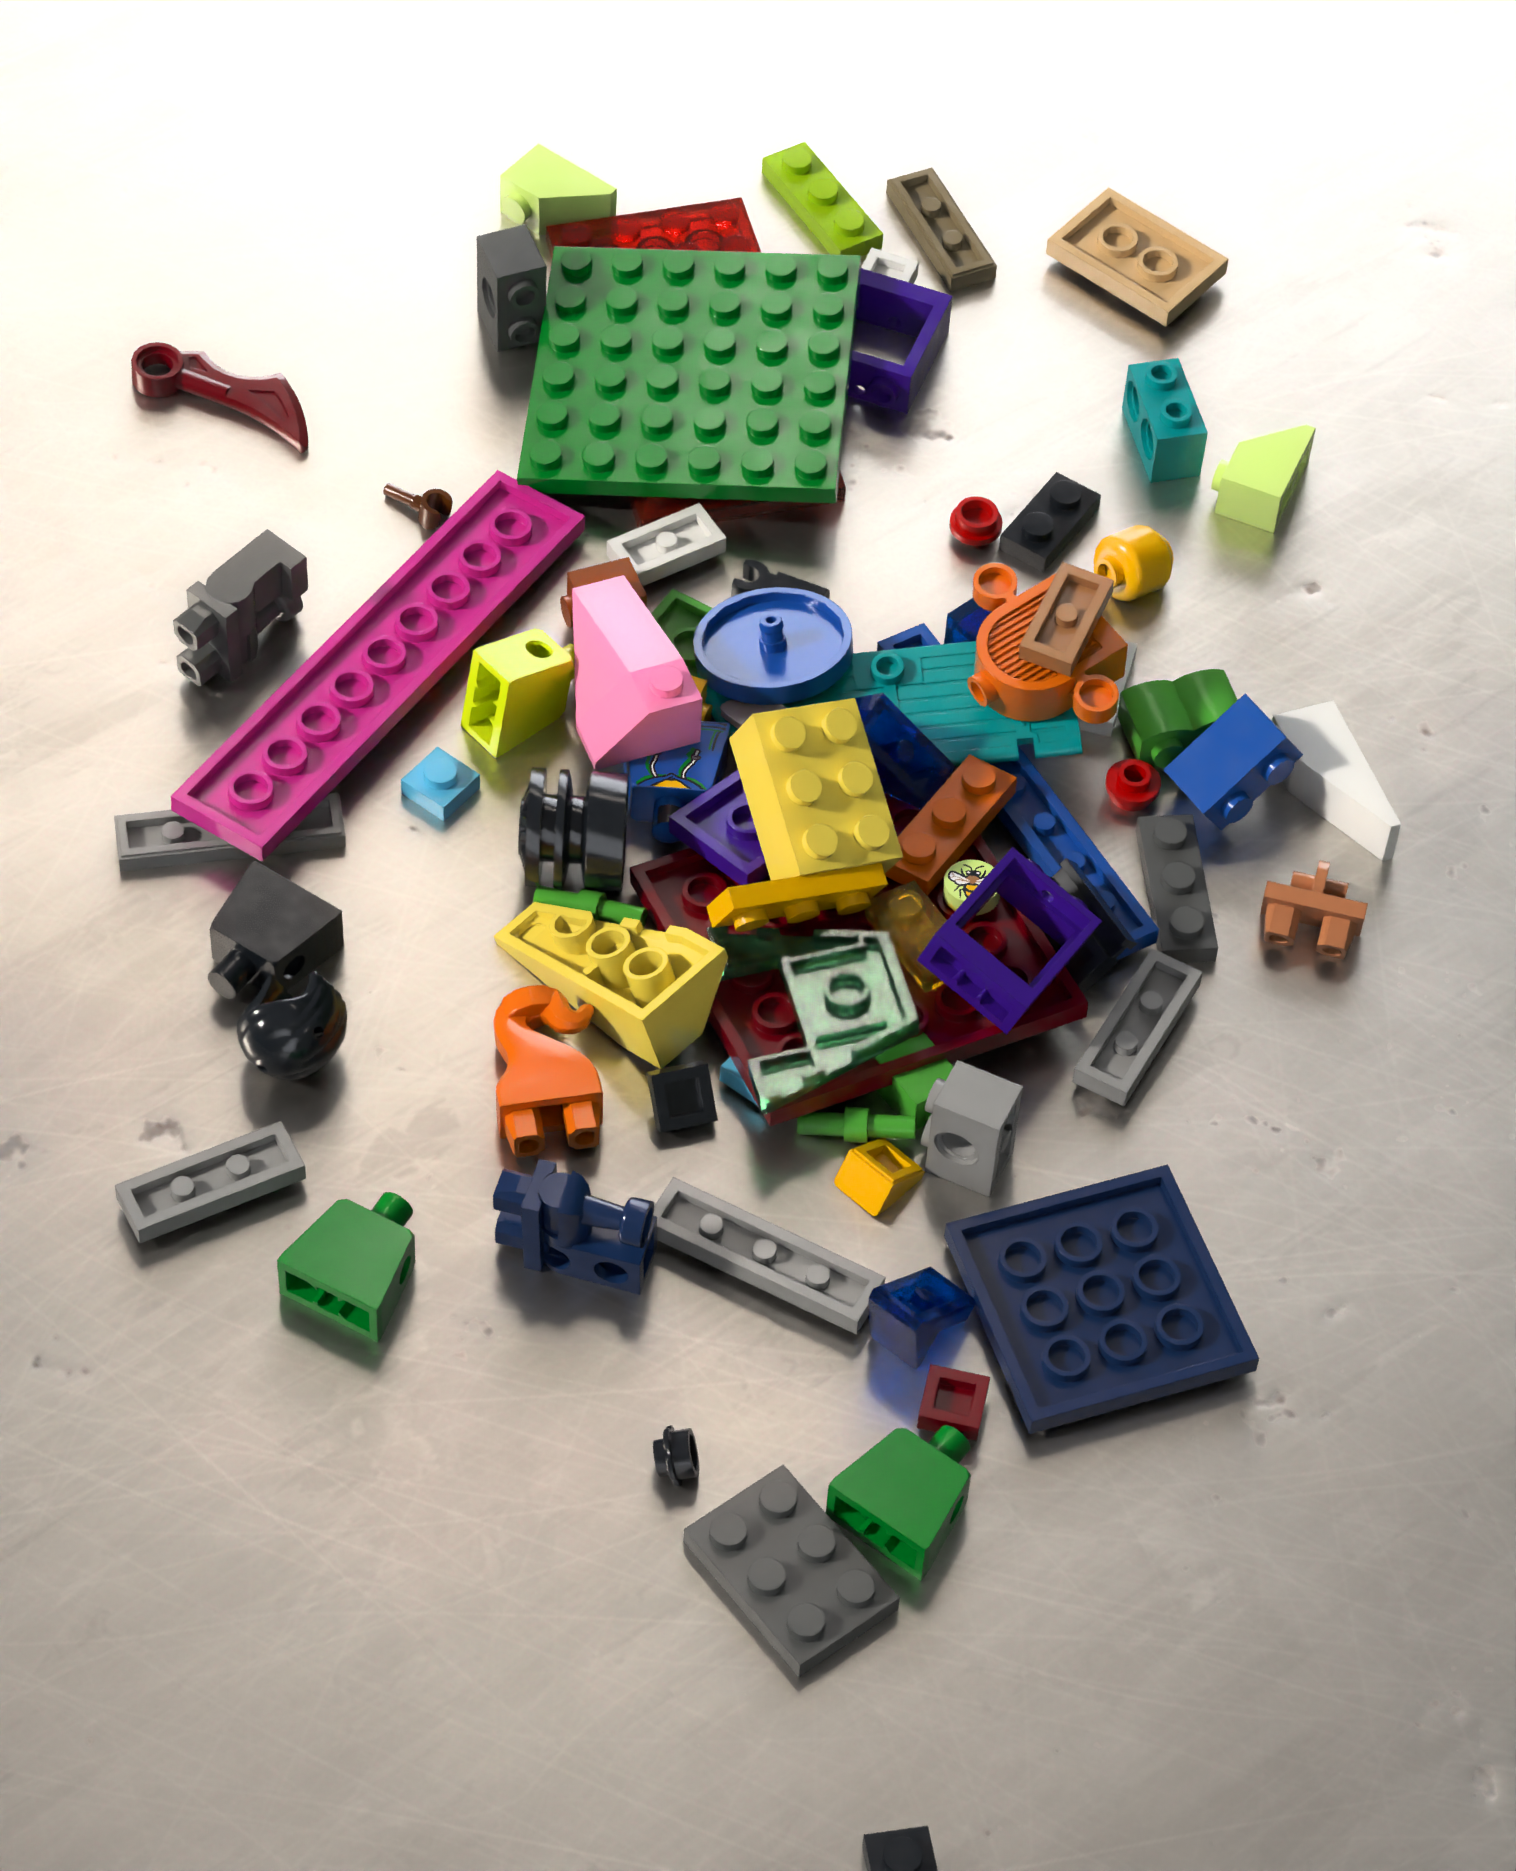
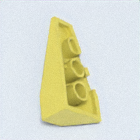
M539 902L532 903L494 935L498 946L547 986L563 993L569 1004L578 1010L583 1004L594 1006V1015L591 1022L623 1048L660 1069H663L703 1034L728 959L725 948L688 928L670 925L666 932L643 928L641 920L626 917L623 918L620 924L595 920L591 911Z

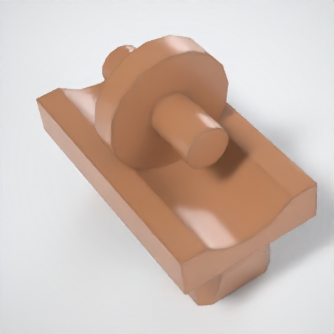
M1319 860L1316 876L1293 871L1290 886L1267 881L1260 914L1265 915L1264 940L1282 946H1293L1299 923L1320 927L1316 951L1325 956L1345 959L1354 936L1360 937L1368 903L1346 899L1349 883L1328 879L1330 862Z

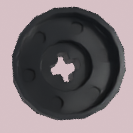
M532 767L530 782L521 799L518 855H520L525 873V886L540 887L543 862H553V887L562 888L566 880L569 863L581 864L584 889L622 892L627 833L629 773L592 771L587 783L585 796L573 795L570 770H560L558 793L547 794V768Z

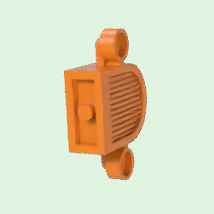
M988 563L981 566L975 572L973 578V599L978 606L992 612L984 619L979 628L976 640L974 675L967 680L969 690L974 699L983 707L988 705L999 714L1019 721L1036 722L1051 719L1072 707L1077 717L1084 722L1101 724L1109 721L1117 711L1119 691L1114 682L1124 677L1128 644L1101 615L1071 677L1018 658L1019 645L1056 573L1016 596L1017 576L1009 566L1002 563Z

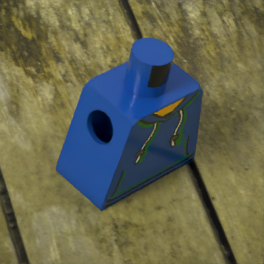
M701 721L700 742L623 763L624 773H629L628 803L630 817L638 822H652V835L658 841L664 843L680 841L669 832V816L723 780L728 761L730 723Z

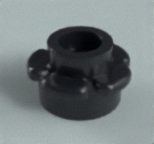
M672 1425L667 1426L663 1431V1439L653 1441L654 1461L659 1477L669 1476L673 1485L679 1487L682 1485V1480L699 1476L698 1450L691 1428L674 1430Z

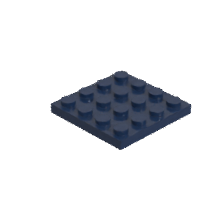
M1168 1164L946 1223L944 1238L1029 1434L1251 1373L1257 1369L1259 1356Z

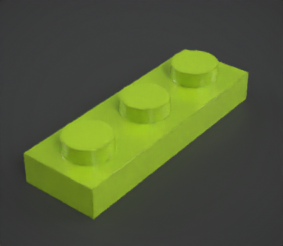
M806 142L762 158V174L831 255L864 256L869 253L871 247L878 250L882 248L883 232Z

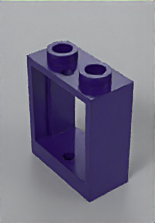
M861 268L856 319L917 339L904 365L853 350L848 396L908 414L949 333L953 296ZM857 385L862 386L865 390L860 389Z
M1012 847L935 933L917 961L1007 1035L1083 947L1102 920L1093 914L1082 900L1070 895L1048 877L1036 862L1025 858ZM996 892L1062 946L1029 985L963 931Z

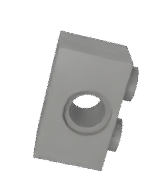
M957 1060L946 1081L940 1078L936 1079L926 1101L925 1111L932 1114L926 1123L921 1137V1145L928 1147L925 1171L990 1197L1013 1154L1023 1086Z

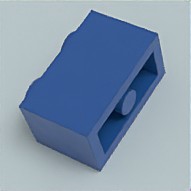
M1245 693L1163 770L1196 807L1222 831L1229 823H1235L1245 817L1251 810L1253 801L1270 785H1276L1286 779L1292 772L1294 763L1303 754Z

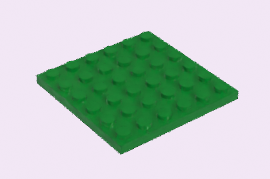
M554 246L546 306L544 307L517 474L518 485H527L541 493L836 503L861 277V255Z

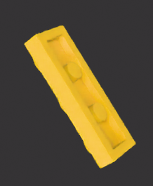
M882 863L728 887L706 908L712 928L734 925L735 931L744 932L762 927L769 922V919L786 917L787 923H799L818 916L822 910L836 908L839 915L862 911L871 905L870 899L887 886L888 882Z

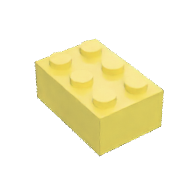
M855 698L754 713L729 738L770 880L882 863L886 873L903 858Z

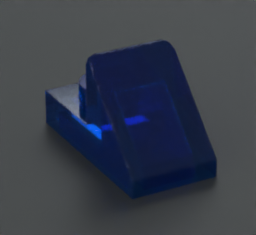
M930 1266L873 1288L868 1298L870 1334L877 1342L909 1366L916 1369L923 1362L938 1332L966 1321L976 1301Z

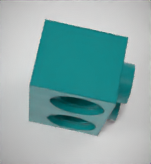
M1179 358L1128 365L1122 410L1150 483L1200 476L1208 431Z

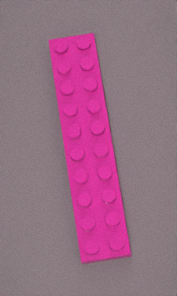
M497 470L171 795V811L263 862L585 531V515L527 485H518L516 479Z

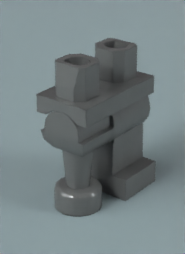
M266 529L212 572L207 578L206 585L197 581L186 589L188 609L173 620L175 635L181 643L188 647L176 656L177 669L180 673L198 686H202L217 673L230 683L242 675V664L247 661L252 663L257 656L258 634L274 619L287 622L303 610L301 595L308 590L307 557Z

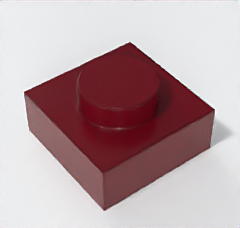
M930 1364L918 1415L917 1428L937 1432L943 1425H949L959 1430L967 1439L977 1441L990 1377Z

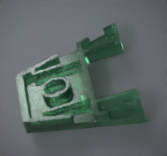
M728 926L706 928L707 939L725 948L728 955L720 981L773 969L780 970L804 1047L748 1059L749 1076L762 1115L777 1110L919 1034V1017L888 931L814 929L813 936H785L780 934L779 928L759 927L757 928L756 935L729 934Z

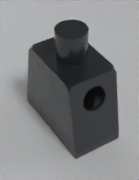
M254 860L212 921L210 927L212 958L217 965L208 974L209 983L220 995L232 999L248 982L261 989L266 978L272 974L275 975L276 980L286 990H289L344 946L342 910Z

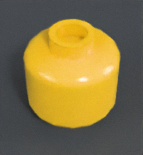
M1135 525L1109 535L1100 541L1096 547L1093 560L1094 573L1114 580L1111 596L1116 600L1128 602L1159 590L1166 585L1171 576L1174 561L1173 551L1167 539L1149 526Z

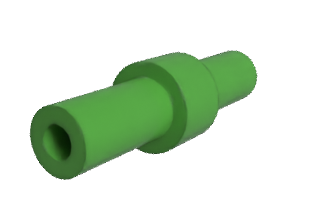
M540 885V887L536 888L533 897V903L539 902L591 911L595 920L620 924L623 918L626 917L641 920L644 928L648 917L647 908L608 900L606 893L584 888L579 893Z
M846 1107L845 1113L812 1112L798 1117L797 1132L800 1135L844 1136V1142L868 1143L870 1138L916 1139L917 1116L871 1114L870 1108Z

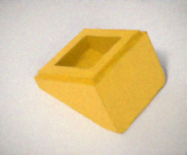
M879 1138L849 1150L834 1179V1184L870 1215L877 1216L886 1211L923 1178L925 1171L888 1140Z

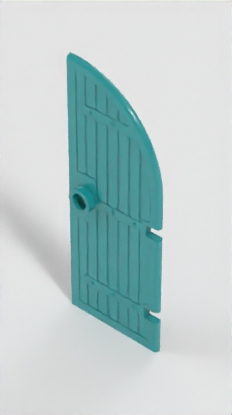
M976 641L853 653L849 668L831 687L804 700L782 704L786 708L855 698L878 775L892 773L890 758L906 756L909 772L958 767L969 754L987 763L1018 761L1017 745L1033 744L1035 759L1083 754L1078 717L1073 707L1051 719L1027 722L1005 717L988 705L986 707L981 706L974 699L969 690L967 680L974 675ZM707 685L705 703L713 706L711 715L716 722L729 723L721 716L720 706L731 699L715 692ZM730 724L729 738L738 730L732 724Z

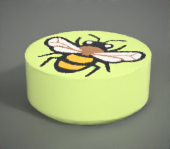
M971 859L953 864L944 876L943 897L946 904L956 911L994 867L986 862ZM996 892L976 916L988 913L994 909L999 902L1000 895Z

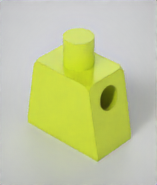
M534 628L474 649L460 726L497 758L559 719L565 711L570 681L575 678L574 644L560 647L543 630Z

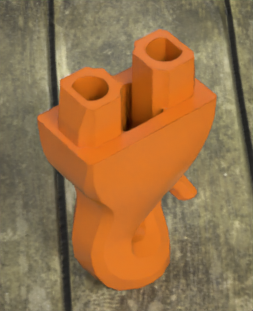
M545 985L526 986L506 995L496 1010L493 1020L495 1044L507 1064L505 1073L496 1085L497 1123L500 1138H507L513 1154L517 1158L538 1155L545 1150L544 1133L565 1130L568 1146L574 1149L596 1147L599 1144L600 1125L603 1124V1090L594 1065L576 1049L534 1031L544 1025H548L555 1032L561 1034L580 1033L590 1024L594 1015V1006L583 1004L575 1011L571 1009L563 993Z

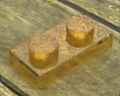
M913 880L871 898V905L865 909L866 919L925 993L945 984L917 961L935 933L947 920L916 881Z

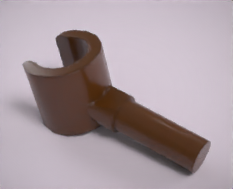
M387 483L384 487V495L419 512L418 520L424 529L433 530L439 527L441 514L444 516L451 514L452 497L442 489H430L423 496H420L391 483Z

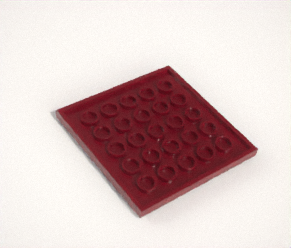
M930 769L882 785L897 837L946 782L938 769ZM981 835L974 840L971 846L957 860V862L970 859L980 860L993 867L998 864V861ZM687 848L630 867V883L644 908H647L648 915L658 931L666 932L670 925L688 928L725 948L728 959L708 1019L770 1127L892 1085V1076L946 1058L953 1064L957 1060L962 1061L1086 1018L1088 1001L1065 967L1006 1035L918 962V957L935 933L955 912L946 904L943 897L944 877L927 897L886 877L888 885L870 899L871 905L862 911L839 915L836 908L822 910L818 916L799 923H787L786 917L769 919V922L762 927L737 932L734 925L712 928L706 906L726 888L739 886V884L693 849ZM768 876L767 878H765V879L762 880L761 882L771 881V880H770V876ZM1000 896L999 902L994 909L988 913L975 916L963 929L965 933L1028 985L1056 954L1043 931L1002 896ZM923 1032L934 1043V1046L882 1064L875 1059L876 1055L907 1038L917 1037Z

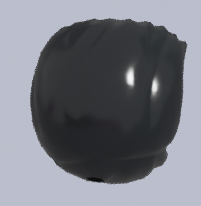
M317 971L309 974L308 985L302 995L298 997H293L289 994L285 987L276 980L275 975L271 974L266 978L259 993L237 1022L238 1041L246 1058L261 1072L288 1081L303 1079L323 1068L339 1050L347 1030V1010L341 994Z

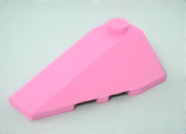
M622 575L572 588L576 730L594 769L599 770L700 742L702 697L682 656L625 576Z

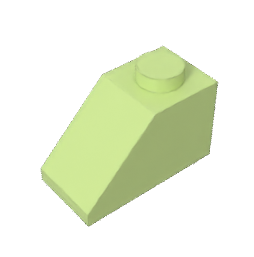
M539 143L500 175V212L515 223L526 224L528 229L538 235L610 231L616 226L617 188Z
M1302 425L1239 442L1230 461L1222 459L1215 471L1211 485L1212 490L1218 491L1215 513L1274 533L1309 463L1316 428Z

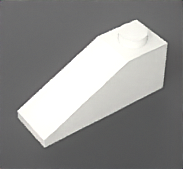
M1334 700L1273 715L1272 722L1303 754L1294 763V768L1289 776L1282 781L1286 790L1381 861L1393 859L1401 823Z

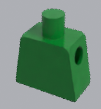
M392 1192L383 1193L372 1210L349 1199L337 1200L278 1258L279 1293L379 1342L415 1265V1235L408 1228L404 1227L413 1215L411 1205L404 1198Z
M943 1425L928 1443L907 1428H896L829 1483L826 1514L835 1523L921 1581L928 1573L966 1505L971 1474L959 1463L971 1450L969 1441L959 1430L949 1425Z

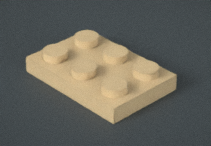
M1109 187L1047 239L1046 247L1047 255L1164 326L1169 325L1227 272L1229 261L1227 257Z

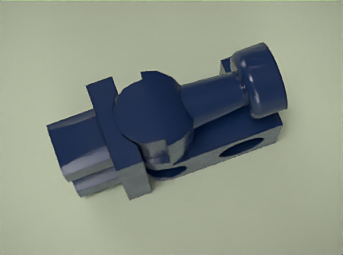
M543 1159L538 1160L533 1175L509 1169L502 1170L493 1194V1209L500 1211L495 1228V1243L523 1249L524 1268L541 1272L545 1263L550 1270L562 1275L638 1295L641 1294L657 1249V1216H653V1201L631 1197L624 1207L591 1195L588 1183L581 1174L574 1170L572 1174L557 1172V1163Z

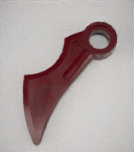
M162 342L145 344L133 353L131 358L132 383L136 390L145 396L161 398L175 394L179 389L247 415L276 432L299 453L307 451L308 431L305 416L294 390L282 373L261 377L237 375L217 366L204 351H179L174 346ZM154 364H161L169 367L171 371L164 375L155 376L148 374L144 369Z

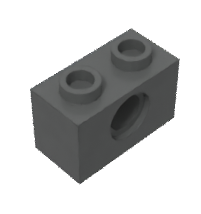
M526 224L476 236L477 311L497 352L539 342L544 307L546 306L547 266Z

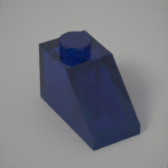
M884 693L856 697L855 699L884 793L922 809L947 781L956 766Z

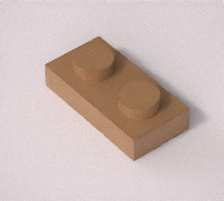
M1062 562L1019 645L1018 658L1071 677L1113 593L1114 580Z

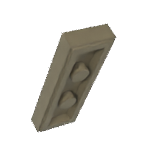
M933 167L887 180V195L950 291L996 278V263Z

